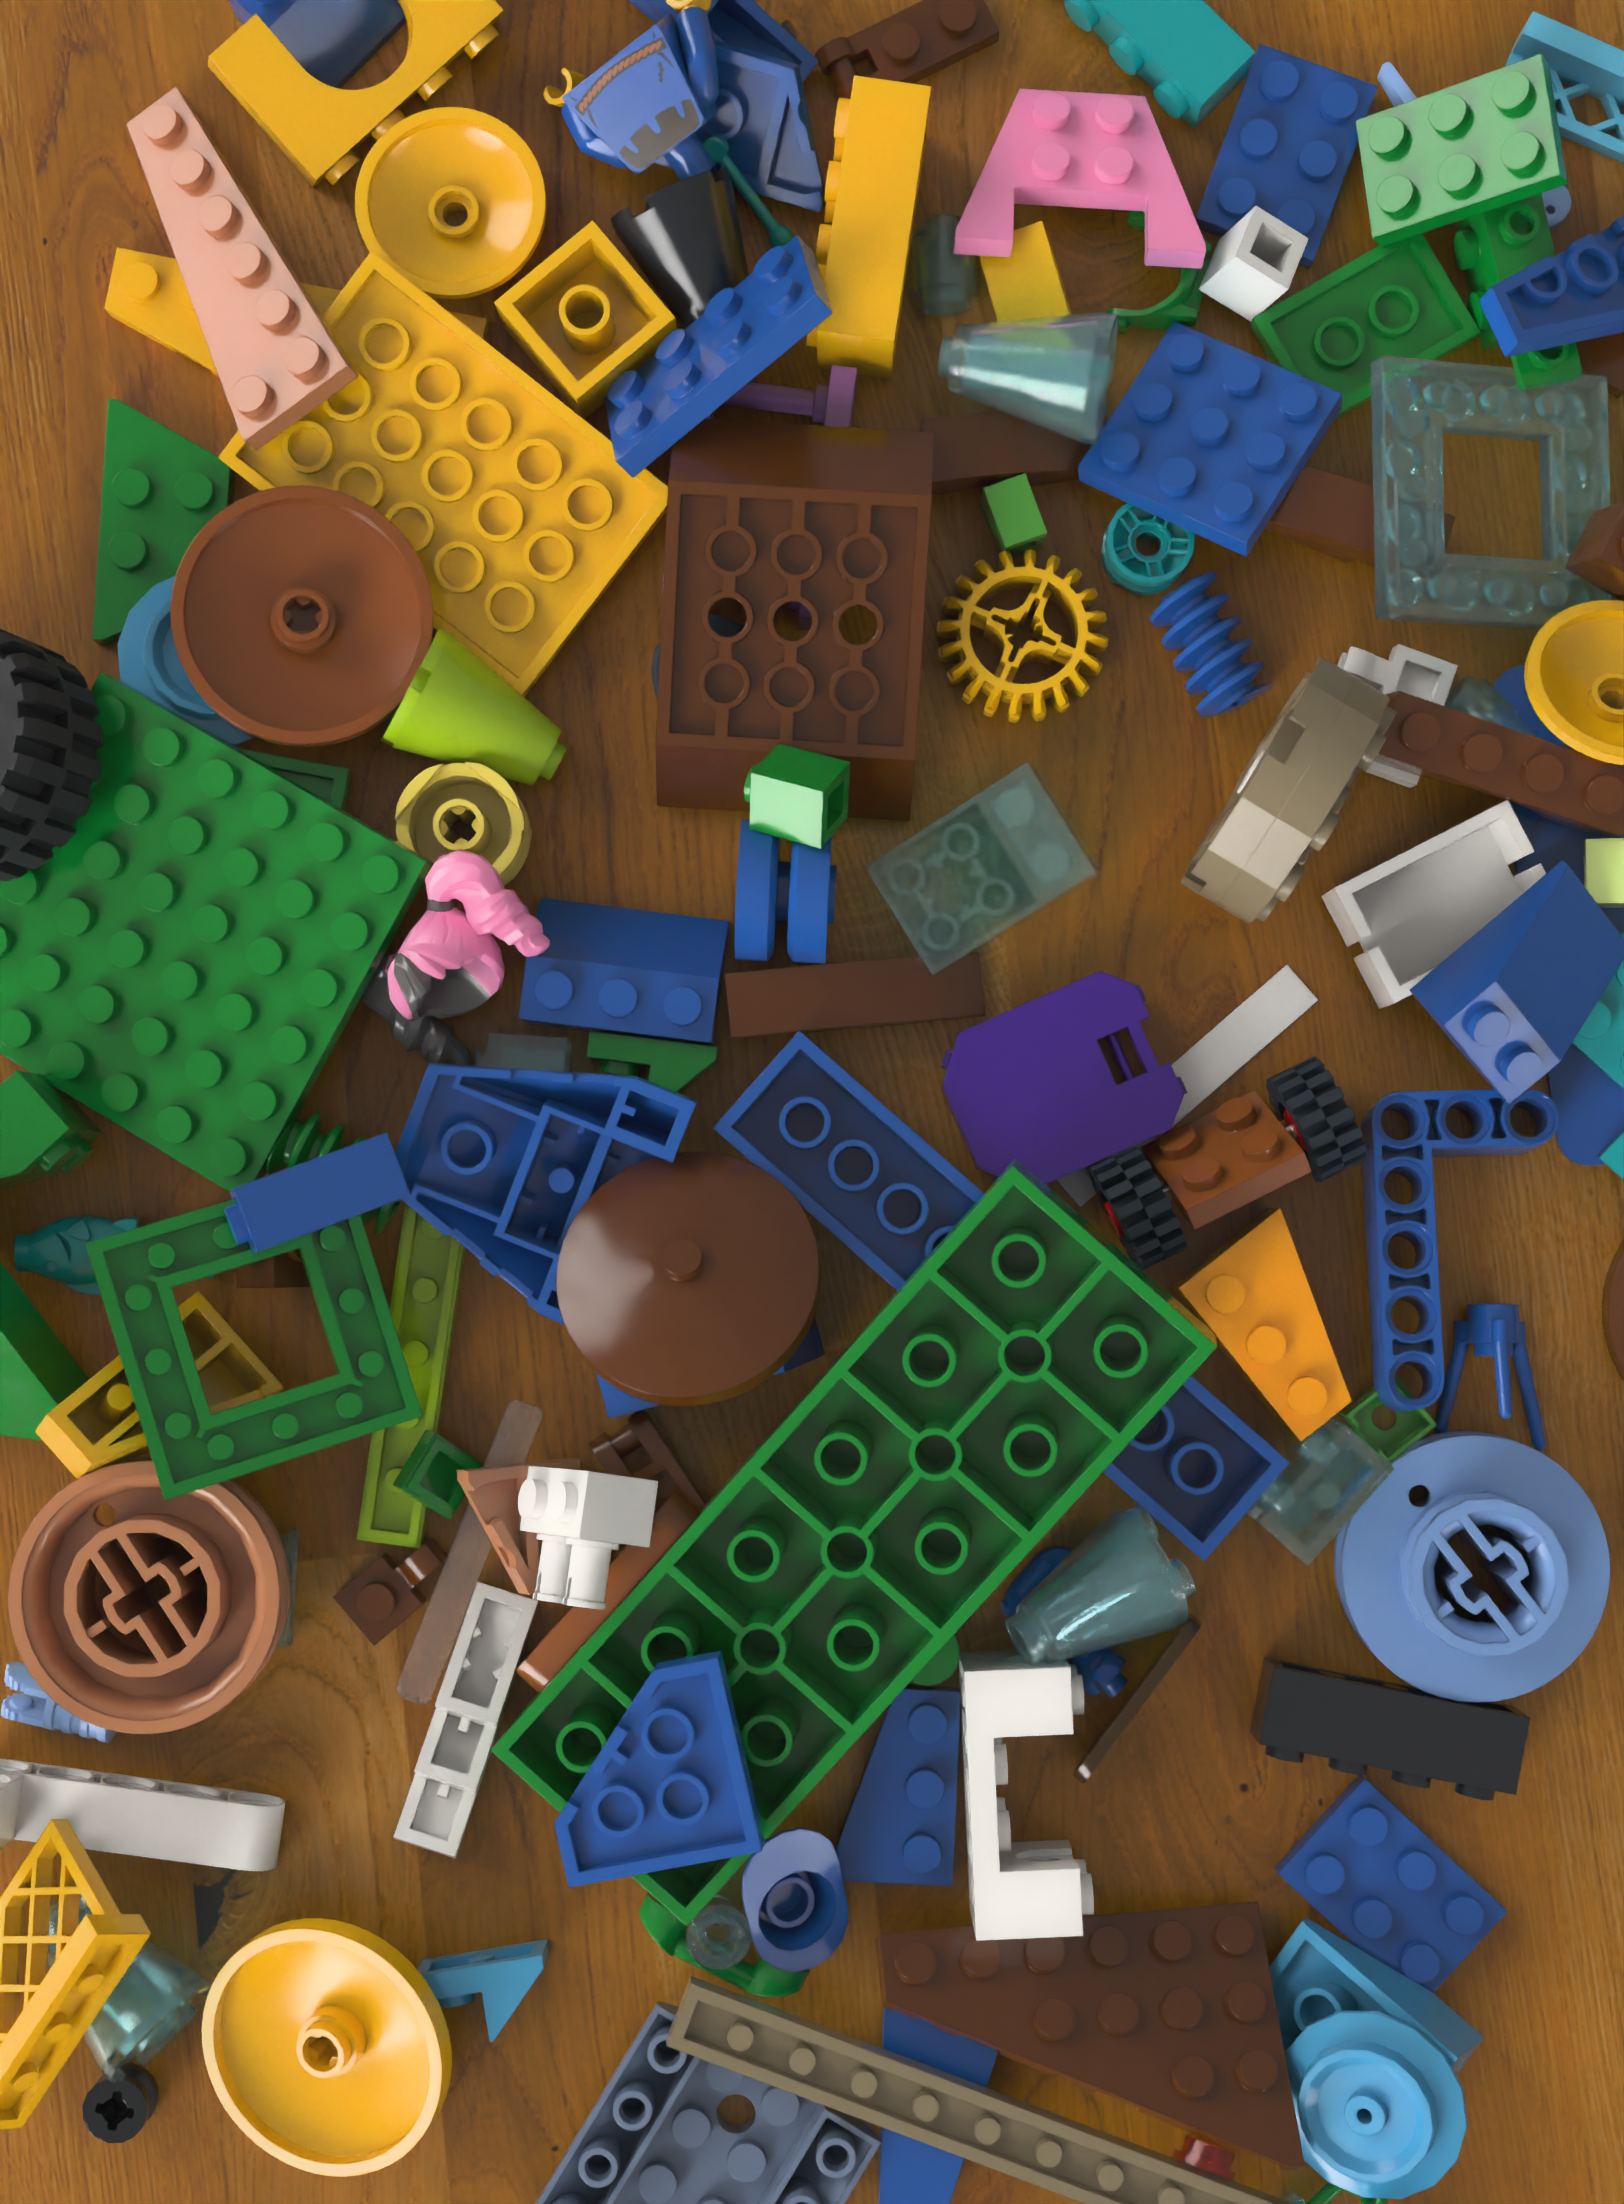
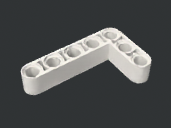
M0 1758V1850L13 1839L37 1842L51 1819H68L84 1849L245 1871H268L277 1868L285 1810V1800L280 1797L248 1791Z

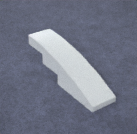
M477 1582L435 1703L436 1709L414 1770L415 1776L393 1836L395 1840L456 1859L516 1676L515 1670L519 1666L537 1609V1600Z

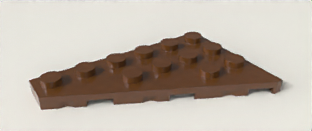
M1258 1902L1083 1916V1936L976 1941L974 1927L967 1926L878 1934L876 1937L875 1946L883 2007L912 2019L917 2017L930 2022L936 2029L953 2036L962 2035L1001 2051L1000 2055L1046 2074L1060 2075L1071 2080L1074 2085L1090 2092L1096 2093L1099 2091L1138 2107L1139 2112L1188 2132L1194 2130L1207 2135L1213 2142L1235 2150L1238 2148L1280 2165L1279 2169L1284 2171L1297 2170L1305 2166Z

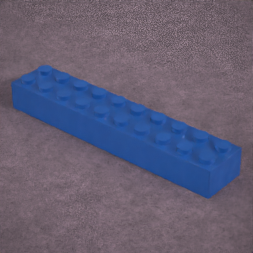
M800 1031L795 1034L713 1127L755 1166L766 1171L783 1184L806 1211L896 1290L903 1285L984 1194ZM1190 1376L1103 1473L1198 1557L1205 1561L1290 1462L1195 1378Z

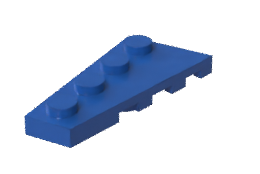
M1624 216L1616 219L1610 227L1593 236L1590 233L1573 242L1562 253L1554 257L1547 256L1491 286L1482 296L1479 303L1505 357L1624 332Z

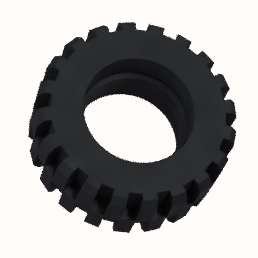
M0 629V880L6 882L27 874L28 868L35 870L54 857L52 849L55 846L62 847L66 845L76 833L72 826L78 816H86L93 799L88 797L92 782H99L102 764L97 760V748L104 747L103 729L94 720V717L100 714L92 691L86 689L88 687L86 680L76 666L68 663L64 656L55 651Z

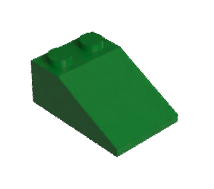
M16 1070L0 1085V1190L53 1176L60 1170L64 1175L70 1174L93 1154L94 1149L90 1143L102 1133L98 1126L68 1094L51 1085L42 1074Z

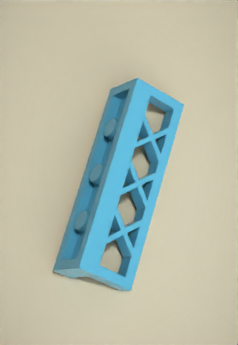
M1533 11L1518 35L1505 66L1542 54L1550 68L1555 106L1558 111L1556 113L1560 136L1624 164V114L1621 115L1619 110H1624V51ZM1561 83L1569 86V88L1563 89ZM1584 94L1601 100L1608 120L1591 127L1576 121L1568 100ZM1613 131L1615 137L1608 135L1606 133Z

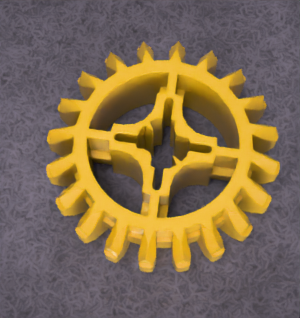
M1032 549L1025 551L1022 567H1014L1009 551L1000 552L998 556L999 572L997 573L993 571L985 560L976 562L974 570L980 584L978 585L969 577L959 576L955 582V588L965 600L956 597H945L942 603V610L957 620L939 621L936 627V634L938 636L955 640L938 648L937 655L939 661L950 662L959 660L960 662L947 672L946 679L950 685L958 684L969 678L971 683L966 687L962 700L970 704L976 700L981 692L989 697L983 713L988 717H992L996 713L999 701L1010 704L1007 716L1008 721L1011 723L1019 721L1023 704L1030 705L1031 715L1036 722L1044 720L1046 716L1044 700L1047 698L1060 713L1066 711L1070 703L1064 688L1074 695L1083 697L1087 693L1089 685L1078 672L1089 676H1097L1102 668V663L1088 653L1105 651L1108 646L1107 637L1089 632L1105 624L1107 620L1106 613L1098 610L1089 612L1084 610L1096 600L1098 593L1095 588H1087L1076 594L1073 589L1077 586L1082 576L1079 569L1074 568L1069 571L1064 579L1056 576L1055 574L1060 565V558L1057 555H1052L1048 559L1045 570L1035 568L1036 553ZM1011 590L1031 591L1024 604L1015 610L1007 611L993 607L991 611L980 608L987 600L1000 593ZM1048 599L1052 600L1065 614L1072 631L1073 647L1062 643V636L1049 629L1045 623L1043 613ZM1034 611L1035 614L1030 628L1033 629L1030 639L1038 638V643L1028 640L1023 649L1019 648L1015 660L1010 662L1009 658L1014 646L1011 644L1013 634L1006 635L1005 631L1016 632L1021 624L1024 625L1029 612ZM970 625L983 630L982 637L992 641L999 649L1001 660L995 675L989 672L977 658L970 640ZM1036 661L1050 665L1052 661L1064 665L1058 673L1046 680L1031 684L1012 683L1016 673L1026 663Z

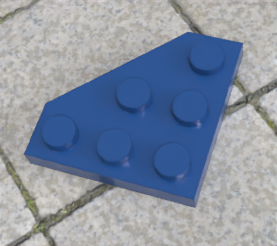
M722 1651L660 1662L655 1665L554 1823L569 1887L762 1852L765 1840Z

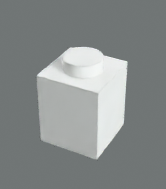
M1255 206L1219 239L1199 290L1251 322L1253 317L1263 312L1289 289L1309 238L1260 207Z

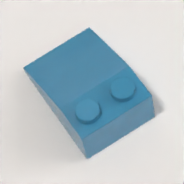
M1308 1918L1301 1921L1269 1967L1284 2052L1310 2023L1341 2010L1379 2011L1414 2025L1445 2053L1456 2075L1484 2039L1479 2032L1433 1992Z

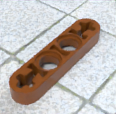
M674 1491L654 1513L650 1546L625 1545L610 1562L604 1602L606 1603L605 1610L571 1606L519 1664L515 1673L539 1693L696 1518L698 1512Z

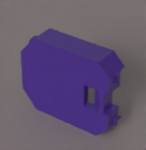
M1099 971L957 1034L952 1052L946 1050L941 1068L946 1070L941 1090L976 1169L994 1178L992 1183L995 1182L1015 1158L1042 1182L1048 1184L1171 1130L1184 1094L1188 1092L1181 1077H1176L1170 1062L1159 1066L1140 1024V1022L1149 1018L1143 1003L1146 999L1140 985L1135 986L1133 983ZM1126 1029L1145 1072L1137 1077L1134 1076L1116 1033ZM1104 1037L1124 1080L1123 1083L1116 1085L1097 1040Z

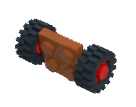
M1313 1056L1266 1080V1089L1270 1094V1102L1277 1111L1275 1115L1256 1091H1253L1242 1097L1224 1102L1218 1109L1184 1126L1171 1128L1160 1138L1141 1146L1144 1155L1134 1145L1088 1168L1094 1189L1100 1197L1101 1205L1122 1246L1126 1248L1129 1258L1136 1265L1145 1270L1188 1248L1185 1242V1235L1180 1228L1181 1224L1172 1210V1205L1175 1203L1195 1230L1308 1173L1312 1175L1316 1182L1320 1183L1367 1159L1366 1144L1361 1139L1363 1135L1360 1127L1354 1122V1113L1351 1107L1346 1105L1340 1087H1336L1334 1077L1329 1070L1326 1071L1320 1059L1317 1060Z

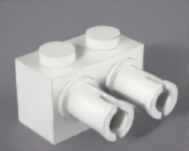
M529 1466L527 1479L523 1482L519 1491L518 1510L521 1515L519 1531L537 1533L536 1539L542 1540L536 1589L533 1592L532 1599L605 1610L606 1603L604 1602L611 1551L618 1550L619 1544L641 1547L650 1546L658 1481L593 1471Z

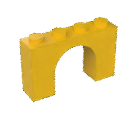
M398 0L404 12L408 29V46L405 59L389 78L365 89H339L324 84L311 76L257 14L252 16L208 56V67L312 187H315L323 178H326L333 186L360 162V159L353 151L372 135L378 141L387 130L406 118L400 109L417 93L426 102L453 77L446 67L465 51L472 60L498 37L499 33L493 27V24L503 12L500 5L495 0Z

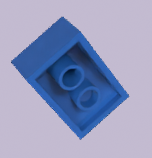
M1562 860L1413 986L1410 992L1474 1069L1510 1104L1562 1060L1624 959V938L1569 865Z

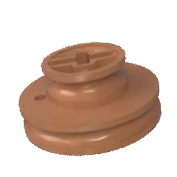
M151 1456L134 1458L98 1469L82 1476L58 1492L39 1511L23 1535L15 1554L8 1587V1609L14 1641L29 1673L42 1690L58 1705L79 1719L100 1728L129 1734H156L185 1728L208 1718L234 1700L260 1675L273 1656L285 1628L290 1603V1575L284 1546L277 1529L260 1503L233 1479L164 1500ZM101 1504L111 1505L116 1512V1518L111 1525H104L97 1518V1510ZM169 1539L179 1542L184 1549L177 1552ZM161 1575L167 1581L171 1593L155 1605L148 1598L144 1587L157 1579L156 1576ZM206 1583H207V1597H206L205 1593L203 1592V1590L201 1589V1587H202L203 1585H205Z

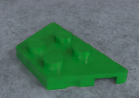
M108 399L92 635V640L99 645H109L118 641L117 636L122 633L129 611L154 585L176 575L181 559L195 536L215 515L233 504L235 471L221 461L218 456L117 399Z

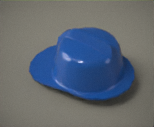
M799 1827L780 1831L767 1839L762 1852L753 1853L749 1858L742 1875V1899L751 1939L760 1957L775 1969L790 1972L812 1969L833 1954L842 1942L848 1924V1904L838 1856L832 1842L817 1830Z

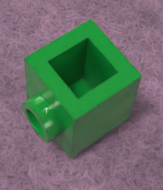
M778 743L759 765L755 764L752 766L747 775L744 785V799L750 803L749 830L821 849L847 819L850 762Z

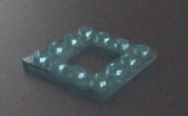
M1385 355L1371 362L1376 619L1541 629L1552 617L1569 607L1590 601L1613 600L1610 594L1565 568L1593 512L1610 506L1608 392L1606 376L1581 374V376L1571 382L1521 390L1517 386L1514 368ZM1442 433L1540 441L1542 560L1445 553Z

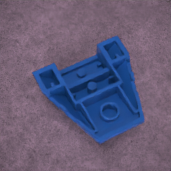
M430 1063L395 1151L410 1192L409 1196L401 1200L446 1237L451 1235L480 1259L479 1264L493 1276L498 1274L528 1299L526 1303L540 1315L564 1324L558 1305L556 1272L563 1240L571 1223L586 1201L602 1185L627 1168L654 1157H659L673 1163L677 1152L680 1150L697 1100L637 1076Z

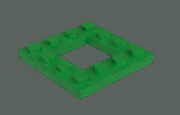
M232 1199L86 1243L164 1500L422 1417L361 1215L253 1254L249 1242L237 1245L229 1227L224 1207L234 1204ZM299 1249L337 1374L210 1414L172 1288Z

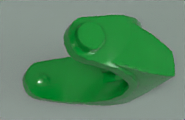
M1129 211L1126 220L1127 224L1135 229L1145 231L1144 212ZM1204 239L1206 254L1202 269L1180 268V283L1176 290L1162 302L1143 310L1107 309L1104 320L1108 323V327L1120 332L1127 331L1128 327L1168 330L1173 321L1187 327L1195 326L1203 294L1199 287L1210 263L1212 245Z

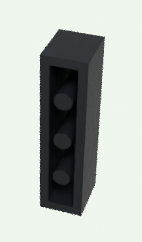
M1264 1657L1250 1733L1259 1744L1266 1745V1755L1280 1760L1301 1763L1306 1753L1329 1758L1328 1766L1338 1771L1356 1775H1367L1368 1766L1392 1770L1391 1779L1403 1784L1430 1788L1431 1779L1456 1783L1455 1792L1481 1800H1494L1495 1791L1516 1795L1530 1717L1514 1706L1494 1702L1455 1701L1435 1696L1413 1686Z

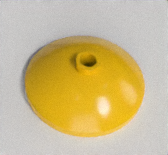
M439 107L415 113L399 121L387 130L373 145L362 164L357 179L355 213L359 231L369 253L372 250L429 297L463 299L487 293L503 285L529 261L536 250L544 230L547 198L538 162L525 141L512 128L499 119L474 109ZM453 211H463L468 216L462 225L454 227L446 223L448 215Z
M1597 600L1569 607L1552 617L1543 625L1534 638L1524 667L1527 695L1540 720L1565 744L1597 760L1624 765V601Z

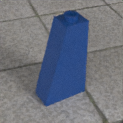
M883 2007V2049L987 2087L998 2050L962 2035L956 2037L936 2029L932 2023L920 2018L912 2019ZM880 2127L878 2204H950L964 2158Z

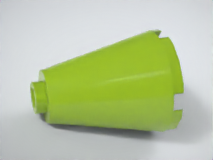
M438 629L421 666L418 668L399 708L393 714L381 738V741L395 749L447 763H479L494 770L505 779L531 786L539 775L547 780L552 778L567 748L557 742L561 729L456 637L441 629Z

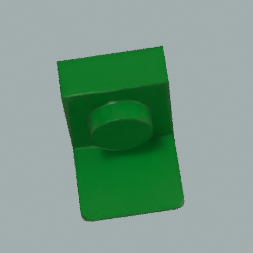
M591 1031L589 1033L587 1058L593 1061H601L600 1073L638 1077L639 1066L650 1067L648 1081L677 1093H682L717 1065L720 1054L719 1048L715 1046Z

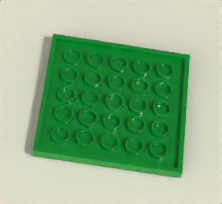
M100 672L91 691L100 713L94 717V720L103 729L104 747L97 748V760L101 762L102 768L99 782H92L88 795L89 798L93 799L86 816H78L72 826L76 833L69 842L62 847L55 846L52 849L53 858L35 870L28 868V873L19 878L6 882L0 880V1054L31 1073L42 1074L54 1087L228 1192H231L235 1187L265 1177V1168L275 1144L289 1124L298 1116L434 863L110 674Z

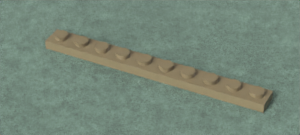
M693 1976L689 1978L666 2038V2046L1084 2204H1293Z

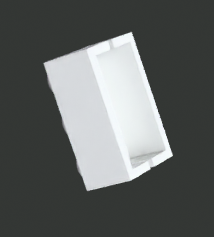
M1508 800L1360 874L1321 896L1346 946L1348 947L1359 941L1364 953L1353 959L1379 1009L1412 995L1410 989L1546 874L1541 863L1515 876L1511 873L1508 865L1533 853L1534 849Z

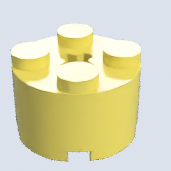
M455 762L429 767L419 773L407 785L396 807L397 842L433 863L436 862L439 856L460 849L479 854L498 871L505 886L518 874L527 858L532 829L526 809L507 781L494 770L482 764ZM459 819L466 824L473 820L471 826L476 831V834L470 841L460 838L453 843L457 835L451 829V826L456 820Z

